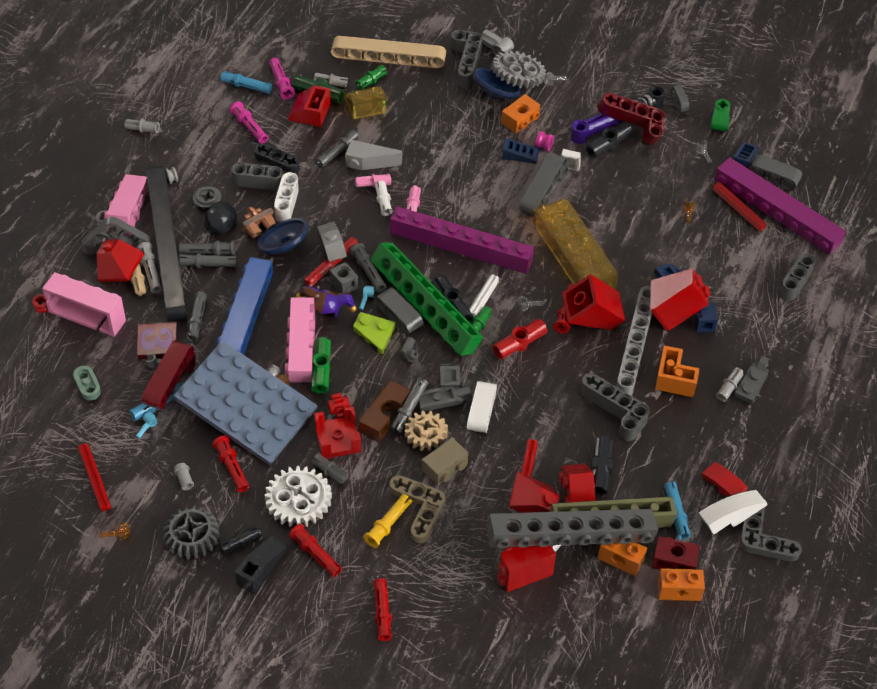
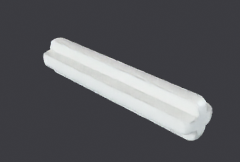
M494 274L489 276L469 310L473 317L479 314L499 282L498 276Z

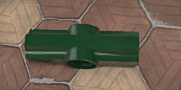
M296 75L292 87L296 90L303 92L312 86L330 88L331 102L341 104L343 101L344 90L330 86L322 78L312 80L300 75Z

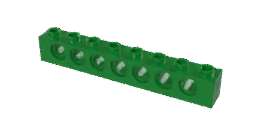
M380 243L370 259L375 268L386 276L387 281L392 283L397 288V291L408 300V303L419 311V314L431 324V327L442 336V339L454 348L455 353L460 356L473 355L483 336L393 243Z

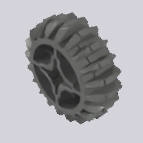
M195 505L192 509H188L185 506L184 511L177 509V515L171 514L170 520H166V526L163 527V540L166 547L171 550L173 555L177 554L180 559L184 555H186L187 560L191 556L197 559L199 554L205 556L206 550L212 552L213 546L217 545V539L220 537V528L216 517L212 516L210 511L205 512L203 507L197 510ZM190 528L192 529L193 537H191Z

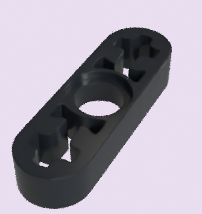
M259 143L254 146V157L257 160L271 166H277L286 172L295 173L300 169L298 157L265 143ZM275 156H280V157H281V159H279V160H274V159H272V158L275 157Z

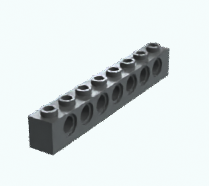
M653 509L490 514L486 523L490 548L568 546L576 544L607 545L610 543L628 544L633 542L649 543L653 542L658 532Z

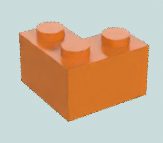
M664 346L655 390L694 397L700 368L681 365L683 349Z

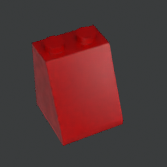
M693 268L651 280L650 310L665 330L669 331L706 307L710 290L708 286L704 285L701 276L697 275Z
M592 274L562 292L567 320L570 324L612 330L626 321L619 291Z
M551 545L546 547H507L500 554V563L498 564L499 573L497 574V579L500 586H504L506 591L510 592L552 576L556 558L553 547Z

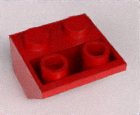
M312 86L298 94L288 120L321 127L331 104L330 88Z

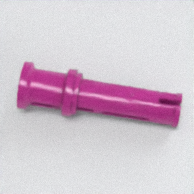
M270 59L269 65L277 80L276 86L280 90V96L284 100H289L295 95V90L291 87V81L285 76L279 59Z
M240 101L233 103L229 109L230 113L237 117V121L240 124L246 126L259 143H265L269 137L252 119L250 111L246 110Z

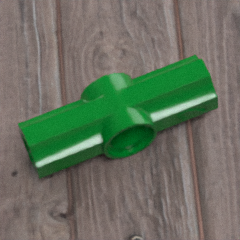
M319 337L314 340L312 391H315L317 394H324L326 391H329L331 340H328L326 337Z

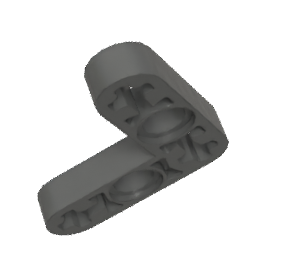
M108 217L82 240L81 250L88 255L95 254L105 240H112L113 238L120 239L136 248L142 242L151 243V238L116 217ZM126 232H127V233H131L132 235H131V236H125V235H123V233H126ZM103 234L106 237L100 238L96 235Z
M765 507L756 512V515L753 514L743 521L740 546L744 551L789 562L799 559L802 547L798 542L761 534ZM754 521L758 524V527L751 528L747 522ZM749 535H753L752 545L748 544ZM773 543L776 546V549L769 550L766 548L765 544ZM789 548L793 549L794 554L790 553Z

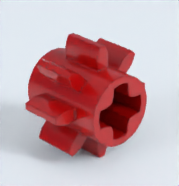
M340 392L331 396L332 400L327 401L330 414H336L337 418L343 417L344 408L350 407L348 397H342Z

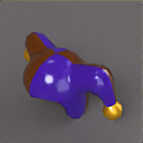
M305 286L296 294V298H304V296L314 298L315 310L322 315L334 313V317L337 318L340 306L345 304L349 306L350 312L357 310L351 294L347 292L335 294L330 290H318L311 286Z

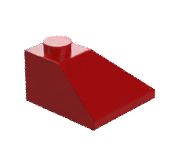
M120 239L105 240L97 252L99 282L129 281L144 256L143 251Z
M520 472L516 473L509 508L521 513L549 512L552 504L558 503L559 494L554 487Z

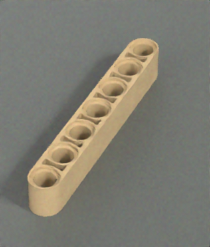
M336 36L333 40L331 54L335 58L441 68L445 63L446 49L438 45Z

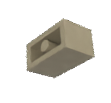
M451 438L422 459V471L438 486L442 482L450 480L454 473L462 471L467 466L468 452L455 439Z

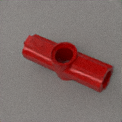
M536 319L524 327H515L512 334L492 345L495 356L498 359H504L516 351L526 350L529 343L545 335L548 329L542 319Z

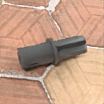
M320 453L314 456L317 461L312 459L311 463L321 469L324 475L331 476L341 484L348 479L346 472L337 467L334 461L330 462Z

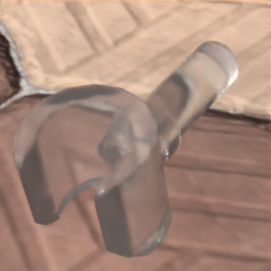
M548 72L545 75L544 84L551 86L554 81L567 80V76H554L553 73Z
M703 140V145L697 142L696 151L703 154L707 162L711 163L712 160L707 152V142Z
M520 296L517 299L519 309L522 311L527 310L529 306L544 305V301H528L525 296Z

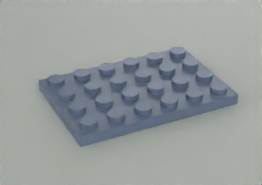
M223 340L174 395V400L269 466L312 416L318 406Z

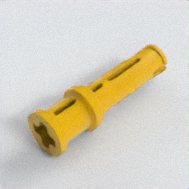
M402 494L381 520L375 521L374 527L370 532H366L363 535L364 541L369 546L378 548L383 537L389 535L390 527L412 503L411 499L406 501L409 498L407 495Z

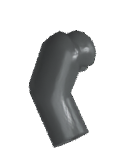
M407 337L401 353L408 362H415L419 357L418 352L415 353V350L412 349L415 344V339L412 337Z

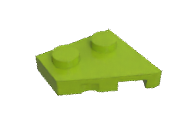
M360 312L353 325V331L359 336L364 337L367 343H372L378 348V352L383 354L396 327V322Z

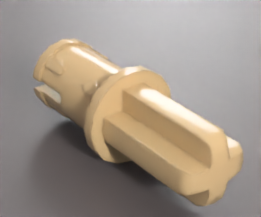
M138 264L130 278L135 294L138 296L146 293L145 276L141 272L140 264Z

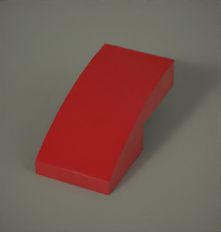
M714 462L702 472V478L717 486L719 493L726 497L743 493L747 490V486L736 475L717 462Z

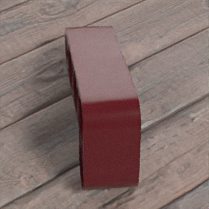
M609 92L604 94L597 104V109L600 113L642 127V139L648 145L655 144L663 134L665 113L658 108Z
M175 340L171 342L143 392L142 404L159 410L165 407L183 372L191 373L195 367L196 357L193 346Z

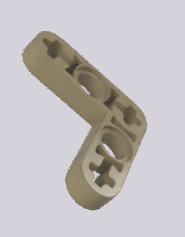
M404 476L392 477L390 480V492L393 495L400 497L402 494H405L409 497L407 500L411 499L413 503L421 505L411 526L412 540L417 543L427 541L445 506V494L441 490ZM419 489L423 494L421 496H414L412 491ZM429 512L432 513L434 517L430 520L424 519L422 515L424 513ZM421 525H423V533L417 535L416 532H419Z

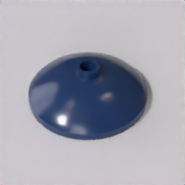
M477 68L474 71L473 76L476 83L491 98L511 99L518 97L521 93V88L518 85L506 84L507 81H501V77H496L497 73H493L491 69Z
M292 218L279 222L261 235L257 242L258 248L266 254L290 252L306 237L309 224L303 218Z

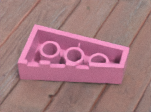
M125 174L123 181L119 183L118 191L114 193L113 201H110L108 211H105L104 220L108 217H116L135 227L136 221H139L140 208H143L148 192L146 176ZM126 232V233H123V235H125V236H131V235H132L131 233H127V232Z
M291 298L290 317H288L290 332H287V344H289V347H286V359H289V363H285V375H289V382L312 383V359L314 356L315 340L314 298Z

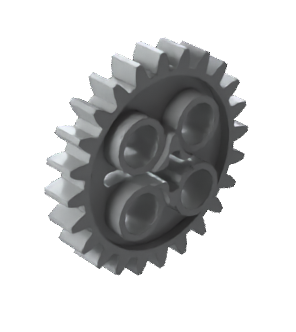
M511 50L509 53L506 51L503 53L499 52L498 55H495L492 62L493 73H497L496 77H501V81L506 80V84L512 83L513 86L518 85L520 88L522 86L534 88V85L539 86V83L542 84L546 70L540 61L536 62L537 58H531V55L526 56L524 52L519 54L518 51L516 53H513Z

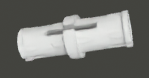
M378 181V183H375L376 199L380 204L381 214L388 216L389 213L392 214L393 212L390 204L391 197L387 192L386 183Z

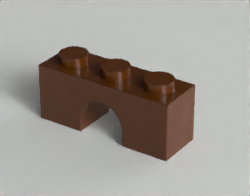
M390 380L387 386L384 385L381 388L379 396L371 401L366 413L360 415L358 419L359 432L380 443L390 429V417L383 413L388 411L397 413L411 390Z

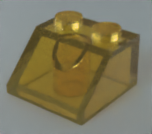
M382 86L344 94L353 119L386 112V96Z

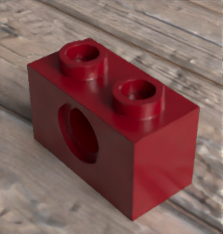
M658 536L652 568L658 570H695L700 546L694 545L691 542H681L670 537Z

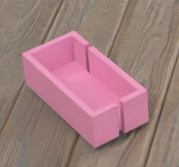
M55 272L42 288L47 300L48 311L52 314L97 330L107 316L99 331L113 337L116 336L126 322L122 299L115 293H109L99 287L90 286L83 281H77L69 278L67 275Z

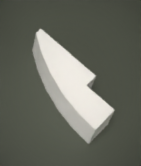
M752 490L722 499L703 509L699 514L711 532L715 534L729 524L734 528L768 504L757 490Z

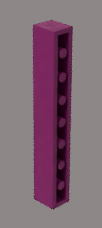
M729 157L717 168L714 181L721 182L728 190L826 253L831 254L843 243L846 234L844 229Z
M398 206L390 218L391 234L525 274L528 273L533 262L534 247Z

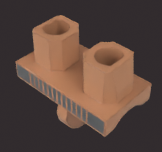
M252 206L248 207V214L244 215L246 221L243 222L241 230L244 234L247 232L252 238L259 236L261 230L258 226L263 224L265 229L268 230L276 224L272 217L273 210L269 208L262 212L260 208L255 210Z

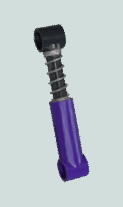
M657 85L652 86L643 98L639 97L637 99V102L660 109L664 104L665 89ZM602 113L586 120H575L572 123L571 140L576 144H583L587 141L588 137L617 125L622 120Z

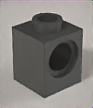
M346 262L330 270V282L340 293H350L358 288V276Z
M459 363L439 364L440 385H460Z

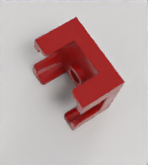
M354 407L344 408L343 418L325 420L324 412L314 413L316 434L323 457L332 458L361 453L360 432H357Z

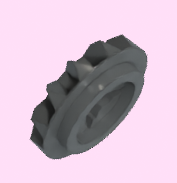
M212 186L200 187L193 193V203L196 204L197 208L202 207L203 210L208 207L210 208L216 202H221L220 191Z

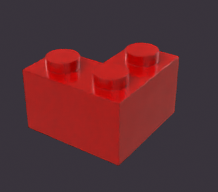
M585 463L561 466V472L558 474L559 483L567 490V497H564V503L596 501L593 471Z

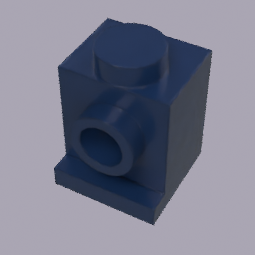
M708 302L706 307L694 314L695 322H697L696 332H715L718 318L714 302Z

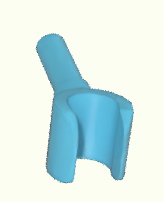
M365 286L363 288V298L359 310L364 309L367 297H374L373 286Z
M150 411L143 416V420L146 423L136 434V437L139 439L149 427H154L157 424L155 415Z

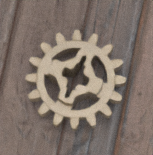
M423 410L421 415L414 413V418L409 417L408 423H405L407 442H413V448L420 446V451H423L424 447L428 451H431L433 446L437 449L439 443L444 444V440L447 438L448 425L445 424V419H439L440 414L433 416L432 411L425 414Z

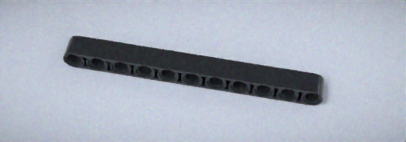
M164 165L148 167L146 171L168 321L186 319L187 315Z

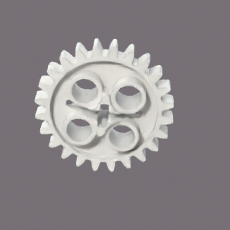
M297 466L296 471L289 467L288 473L281 470V476L275 474V481L269 480V487H266L265 494L266 508H269L270 515L274 514L275 521L281 518V524L283 525L288 521L289 527L293 523L298 525L304 522L307 527L308 521L311 520L315 524L316 517L322 519V512H328L327 506H331L332 493L330 485L327 484V478L322 479V473L316 475L315 469L308 472L307 467L300 471V467Z

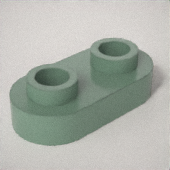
M89 366L76 368L73 376L82 397L86 400L97 399L101 394V389L93 370Z

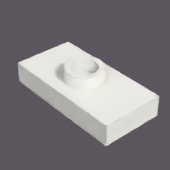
M563 149L562 157L567 158L568 169L579 171L581 153Z

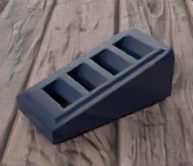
M505 138L502 159L537 164L539 148Z
M743 142L732 159L749 169L759 147Z

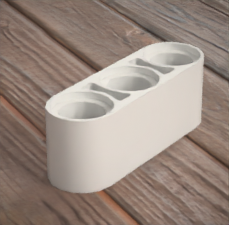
M292 172L285 173L282 176L275 199V218L278 222L291 219L298 195V177Z
M477 381L468 417L467 430L487 433L497 384Z

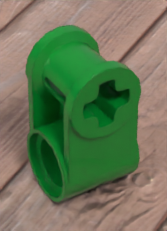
M719 99L715 102L710 126L711 130L728 132L730 121L729 101Z

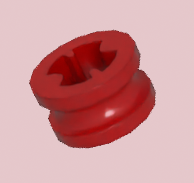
M44 294L36 295L32 300L34 309L38 313L48 311L47 300Z

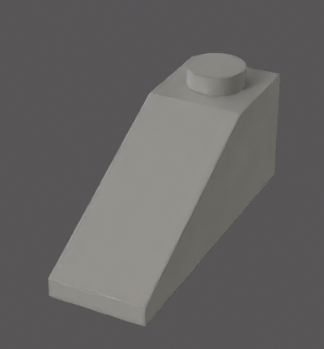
M351 140L345 154L346 167L369 170L400 166L402 164V151Z
M335 222L317 226L329 262L347 257Z

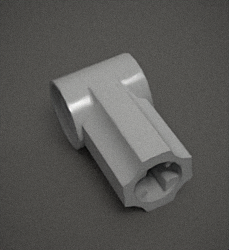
M487 29L482 33V44L491 48L495 55L504 51L509 53L510 50L514 49L513 41L510 38L504 37L502 39Z

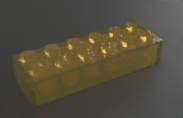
M567 198L534 209L533 224L573 284L592 274L615 289L617 287L618 272Z

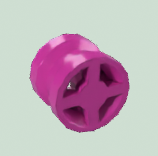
M540 131L535 141V147L544 148L545 151L549 152L554 142V135H546L545 132Z

